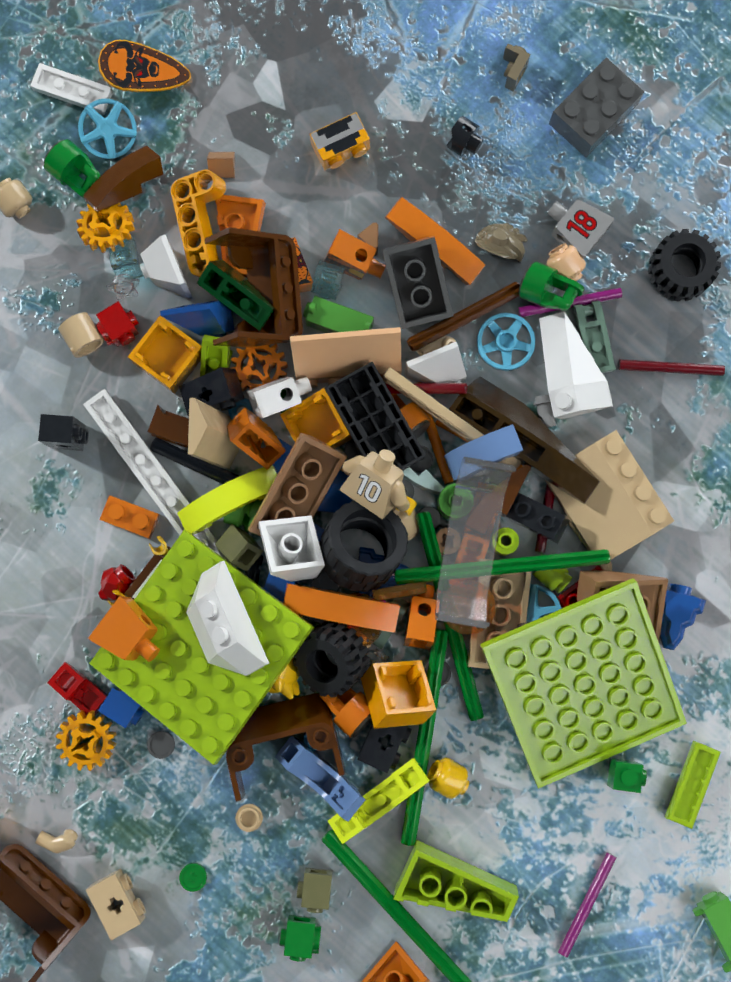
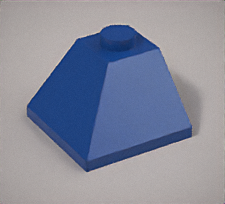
M219 300L183 305L160 311L162 317L199 336L223 337L226 336V332L235 330L231 309Z

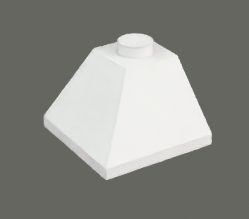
M164 234L140 254L144 262L139 264L145 279L150 277L155 286L187 299L191 298L192 294L175 252L166 234Z
M457 342L406 362L405 375L408 379L416 382L463 383L467 377Z
M312 515L259 521L258 526L271 575L290 582L318 577L325 564Z

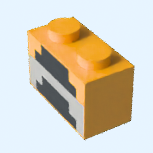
M357 112L310 133L311 145L323 170L338 168L345 160L352 157L359 158L370 149V138Z

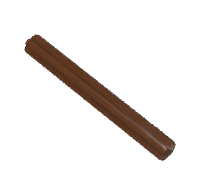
M513 282L453 314V317L445 318L409 337L407 344L410 350L415 352L519 297L520 284Z

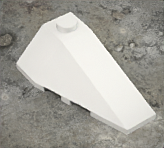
M563 311L539 318L548 393L554 418L567 419L613 407L608 381L604 374L601 373L594 361L595 359L587 350L566 312Z

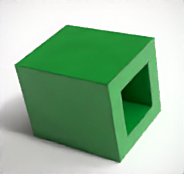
M610 758L607 786L613 790L641 793V786H645L647 772L643 770L644 765L636 761Z

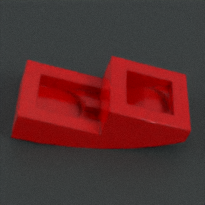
M64 662L47 682L65 700L71 701L80 710H84L86 716L91 710H94L96 715L108 696L96 684L67 662Z

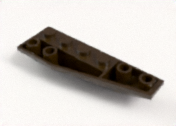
M481 376L467 386V393L459 394L449 408L450 411L483 435L513 424L523 451L514 457L521 461V465L531 466L530 470L584 505L600 483L523 402Z

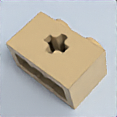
M121 868L91 884L86 889L110 940L140 925L146 918L144 915L146 913L144 904L140 898H135L131 890L133 888L132 881L127 873L123 874ZM115 899L117 901L122 900L123 904L122 906L120 904L115 906L113 901Z

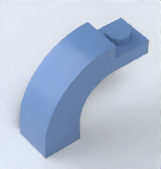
M512 424L461 445L447 453L444 458L453 481L458 479L462 481L487 466L518 455L523 451V448Z
M293 735L275 756L287 771L313 788L347 822L366 800L344 775L339 776L338 770Z

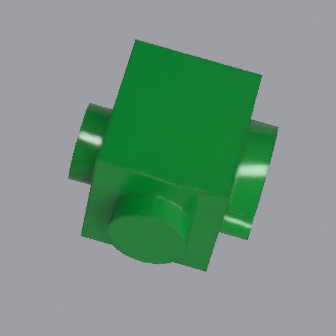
M289 915L287 929H281L280 946L285 947L284 956H290L289 959L292 961L303 962L306 961V958L311 959L312 953L319 954L321 926H316V918Z

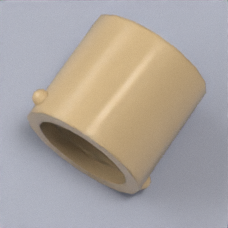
M87 312L71 316L58 328L70 351L76 358L94 352L104 343V338Z

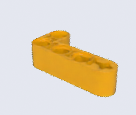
M206 169L179 178L171 187V196L188 268L197 277L202 275L210 261L219 260L216 245L205 244V238L213 235L206 203L221 198L226 191L225 181L212 171ZM213 180L212 186L207 189L208 184ZM189 190V194L185 197L186 191ZM195 214V219L191 222L190 219ZM201 238L200 245L196 247L198 239Z

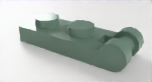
M594 301L591 302V305L587 306L582 304L574 305L573 314L581 340L595 359L594 361L601 373L614 372L616 368L601 302ZM593 315L595 321L587 322L585 316Z

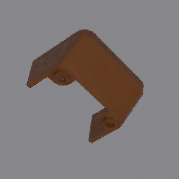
M230 227L205 238V244L228 247V257L232 265L239 269H246L247 280L275 308L262 330H257L244 320L236 325L234 333L214 339L213 345L233 347L263 346L290 342V336L302 335L300 288L294 241L287 235Z
M312 693L257 707L226 751V761L236 801L242 800L246 794L241 771L248 769L254 761L252 745L306 732L308 742L315 750L324 751L333 748L339 776L345 775L344 761L333 722L332 711L320 698L319 693Z
M10 844L0 852V900L39 934V937L32 945V955L41 966L28 981L36 982L90 918L91 910L89 905L23 846Z

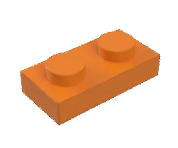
M109 495L99 520L151 539L160 514Z

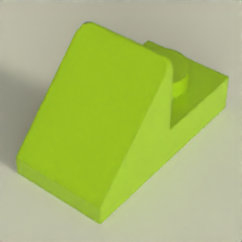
M204 335L201 347L200 377L221 367L230 368L233 350H230V346L213 345V340L220 337Z

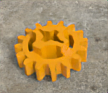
M121 203L97 212L87 204L88 211H80L82 219H77L76 221L79 227L77 232L84 245H90L92 251L99 247L101 252L105 253L106 248L110 247L112 252H114L116 245L125 246L124 239H132L130 232L135 231L134 219L127 205L122 206Z
M81 710L77 713V717L72 714L67 718L68 722L64 721L59 726L63 731L56 734V738L61 740L56 745V749H63L64 752L60 756L61 759L66 757L70 759L67 766L70 767L77 763V769L81 771L87 765L88 770L91 771L95 768V763L101 767L105 763L104 758L109 759L113 755L110 749H114L117 743L111 741V739L117 734L116 732H109L112 722L105 724L103 722L105 715L102 714L96 718L95 711L91 710L86 716L84 710ZM70 734L73 737L72 744H70ZM94 736L90 742L79 745L82 739ZM101 736L103 738V746L99 744Z

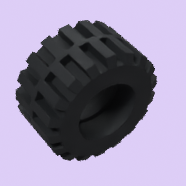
M682 229L680 233L677 230L672 232L660 242L649 259V264L651 265L648 268V274H653L650 278L651 284L656 283L658 285L655 289L658 293L664 291V297L669 299L671 296H674V301H681L683 298L685 301H689L694 296L696 298L700 296L719 275L717 271L721 268V262L717 260L721 255L720 251L715 252L714 249L717 245L714 241L712 243L708 241V235L704 234L702 237L699 235L700 231L694 229L692 233H689V229ZM681 254L689 257L696 266V276L686 277L679 274L672 265V256Z
M327 621L322 622L313 628L294 655L296 658L293 660V664L298 668L296 670L297 676L302 677L303 680L301 682L305 686L309 685L312 692L318 691L320 696L323 697L329 694L330 698L336 697L338 694L341 696L366 673L369 657L365 654L368 653V648L363 646V638L355 634L357 631L353 627L349 629L347 624L340 623L338 625V622L333 621L329 623ZM325 652L334 658L337 666L328 659Z

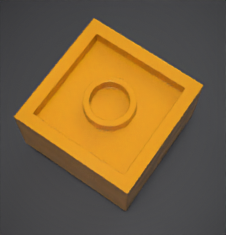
M160 315L129 354L128 358L133 364L175 394L179 386L185 382L201 361L202 346Z
M322 388L304 399L302 403L280 414L294 442H296L300 433H304L336 449L353 439L326 393L325 388Z
M422 660L373 663L361 678L374 729L424 724L436 711Z

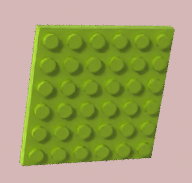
M183 530L134 599L158 629L151 639V642L160 649L158 655L150 662L141 655L134 661L123 660L100 647L89 664L205 759L215 765L220 761L314 627L190 532ZM221 561L226 563L269 661V664L246 676L207 662L186 612L201 574Z
M634 578L480 644L538 789L687 724L642 594Z

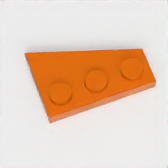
M223 195L215 200L220 231L229 227L252 231L261 230L266 206L264 200ZM221 246L222 260L244 277H247L246 269L236 268L230 262L228 247Z

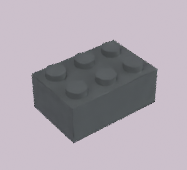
M606 57L553 111L549 125L584 157H587L639 104L644 91Z
M435 236L382 250L401 329L453 317Z

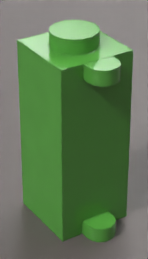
M314 296L311 303L307 302L303 317L306 318L307 327L324 333L372 330L374 324L373 316Z
M713 891L702 897L703 901L697 903V907L692 911L695 916H703L726 960L722 968L727 973L731 971V902L722 892L717 893Z

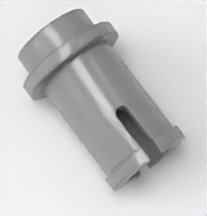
M549 395L535 397L536 402L533 403V406L537 407L538 418L547 427L556 426Z

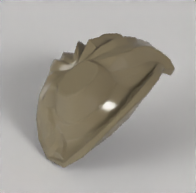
M509 223L491 224L483 228L476 235L474 242L478 247L494 255L508 259H517L518 262H521L525 253L522 242H527L528 240L525 235L519 233L518 228H514Z

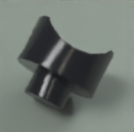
M461 116L451 129L452 138L446 145L447 148L461 157L467 150L476 154L484 140L477 135L480 126Z

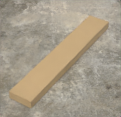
M391 367L382 376L383 381L468 442L484 436ZM513 456L497 463L508 471L517 470L521 461Z

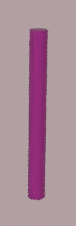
M621 288L576 296L570 308L579 304L588 305L594 301L603 302L622 298ZM536 304L518 307L520 317L560 310L545 308Z
M608 852L558 950V953L568 958L617 858Z

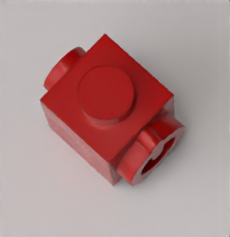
M119 301L96 314L100 322L95 325L108 345L113 343L117 347L128 345L139 334L135 327L139 324L138 320L131 310L126 312Z

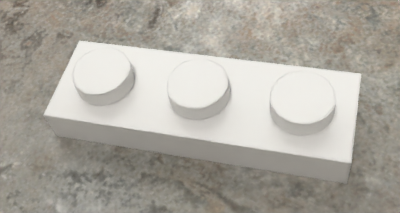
M39 63L30 85L33 91L83 108L99 99H111L113 90L109 86ZM100 104L93 107V109L104 115L108 104Z

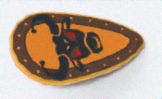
M114 40L106 44L101 50L98 59L99 72L104 81L113 88L122 91L155 92L171 90L186 84L191 78L190 71L173 57L151 47L128 40Z

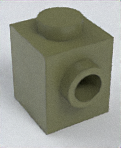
M233 524L215 543L216 547L231 564L245 571H248L264 552L249 533Z
M305 868L304 881H298L297 898L302 899L301 907L307 908V911L311 913H322L323 909L329 910L333 870Z

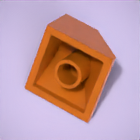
M395 942L362 982H430V980L402 946Z

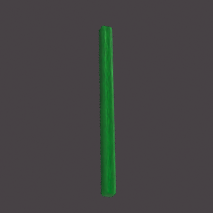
M425 511L416 514L428 565H444L430 512ZM448 580L433 581L445 629L448 632V640L468 716L471 721H477L482 719L484 714L472 669L468 667V654L462 631L459 630L461 628L459 621L455 626L451 625L457 617L452 593H449L451 591Z
M602 549L396 569L394 578L396 584H408L603 565L610 563L609 550Z
M442 629L435 630L434 643L431 646L427 680L436 711L424 724H419L414 754L415 760L426 775L448 642V632ZM425 785L407 798L401 844L407 846L415 845Z
M329 830L322 837V842L450 982H472L399 901L393 900L394 896L345 843H341L334 830Z

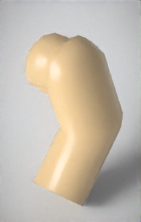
M445 335L417 350V353L422 356L454 343L456 340Z
M66 829L64 834L58 837L41 831L35 844L53 853H61L74 847L78 835L72 829Z

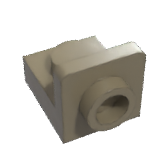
M507 44L503 59L509 62L504 76L507 77L505 88L513 92L528 67L531 55L524 48L517 45Z

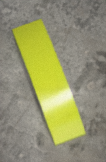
M272 465L268 470L261 467L239 476L188 504L177 513L184 529L195 535L212 526V522L257 499L263 500L278 475L274 466Z
M413 758L363 795L366 800L348 822L337 813L328 820V823L341 843L344 844L430 782L415 758Z

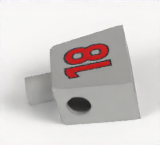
M576 200L569 210L556 201L547 213L558 222L552 232V236L560 245L566 243L576 247L583 259L586 258L614 221L613 217L581 200Z

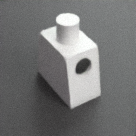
M284 377L250 389L246 393L254 414L257 417L265 418L302 403L300 396L312 392V387L307 377L294 381L293 377ZM282 389L286 390L285 398L280 396Z

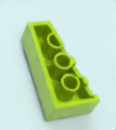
M416 840L395 887L393 900L402 902L407 900L417 902V905L427 907L432 905L445 908L448 911H463L474 916L508 922L519 894L517 885Z

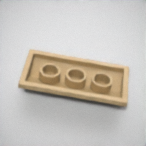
M190 398L188 455L221 468L230 469L240 449L229 438L227 425L232 419L230 416L196 398Z
M479 559V561H489L488 559ZM531 572L477 577L468 667L490 669L480 644L507 633L511 629H516L517 624L526 622Z

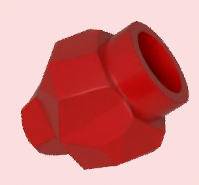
M120 564L117 568L112 567L103 571L101 589L98 592L99 597L105 601L117 600L119 595L114 594L112 591L119 590L125 595L124 593L131 586V583L134 582L135 576L123 564Z

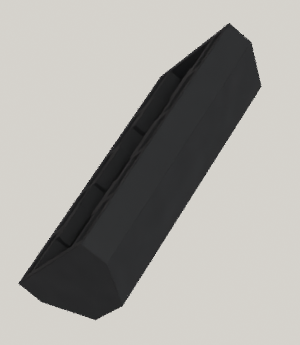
M373 362L325 387L326 393L362 456L366 457L370 452L379 454L383 449L389 450L395 455L393 464L402 471L426 457Z

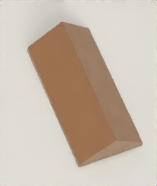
M300 433L248 530L261 536L258 526L259 521L312 515L313 519L347 456L313 436Z

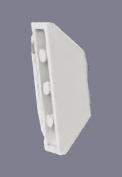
M221 561L201 574L186 612L207 662L246 676L269 664V661L226 563Z

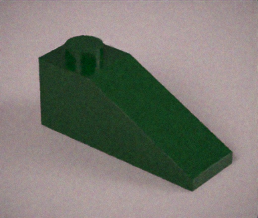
M223 260L210 261L197 281L200 287L259 331L262 330L275 309L241 273Z

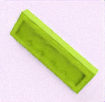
M696 741L692 742L664 816L666 819L688 828H693L718 762L720 751Z

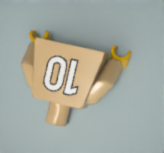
M383 449L379 454L370 452L366 457L359 455L344 462L341 471L349 477L341 486L340 491L381 519L394 507H396L397 511H404L410 516L417 505L412 498L406 496L405 486L402 482L404 473L393 464L395 460L393 452Z

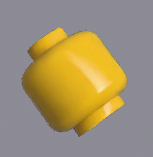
M450 758L436 760L428 771L427 777L430 780L429 785L431 789L446 798L453 799L459 794L463 795L469 787L467 769Z

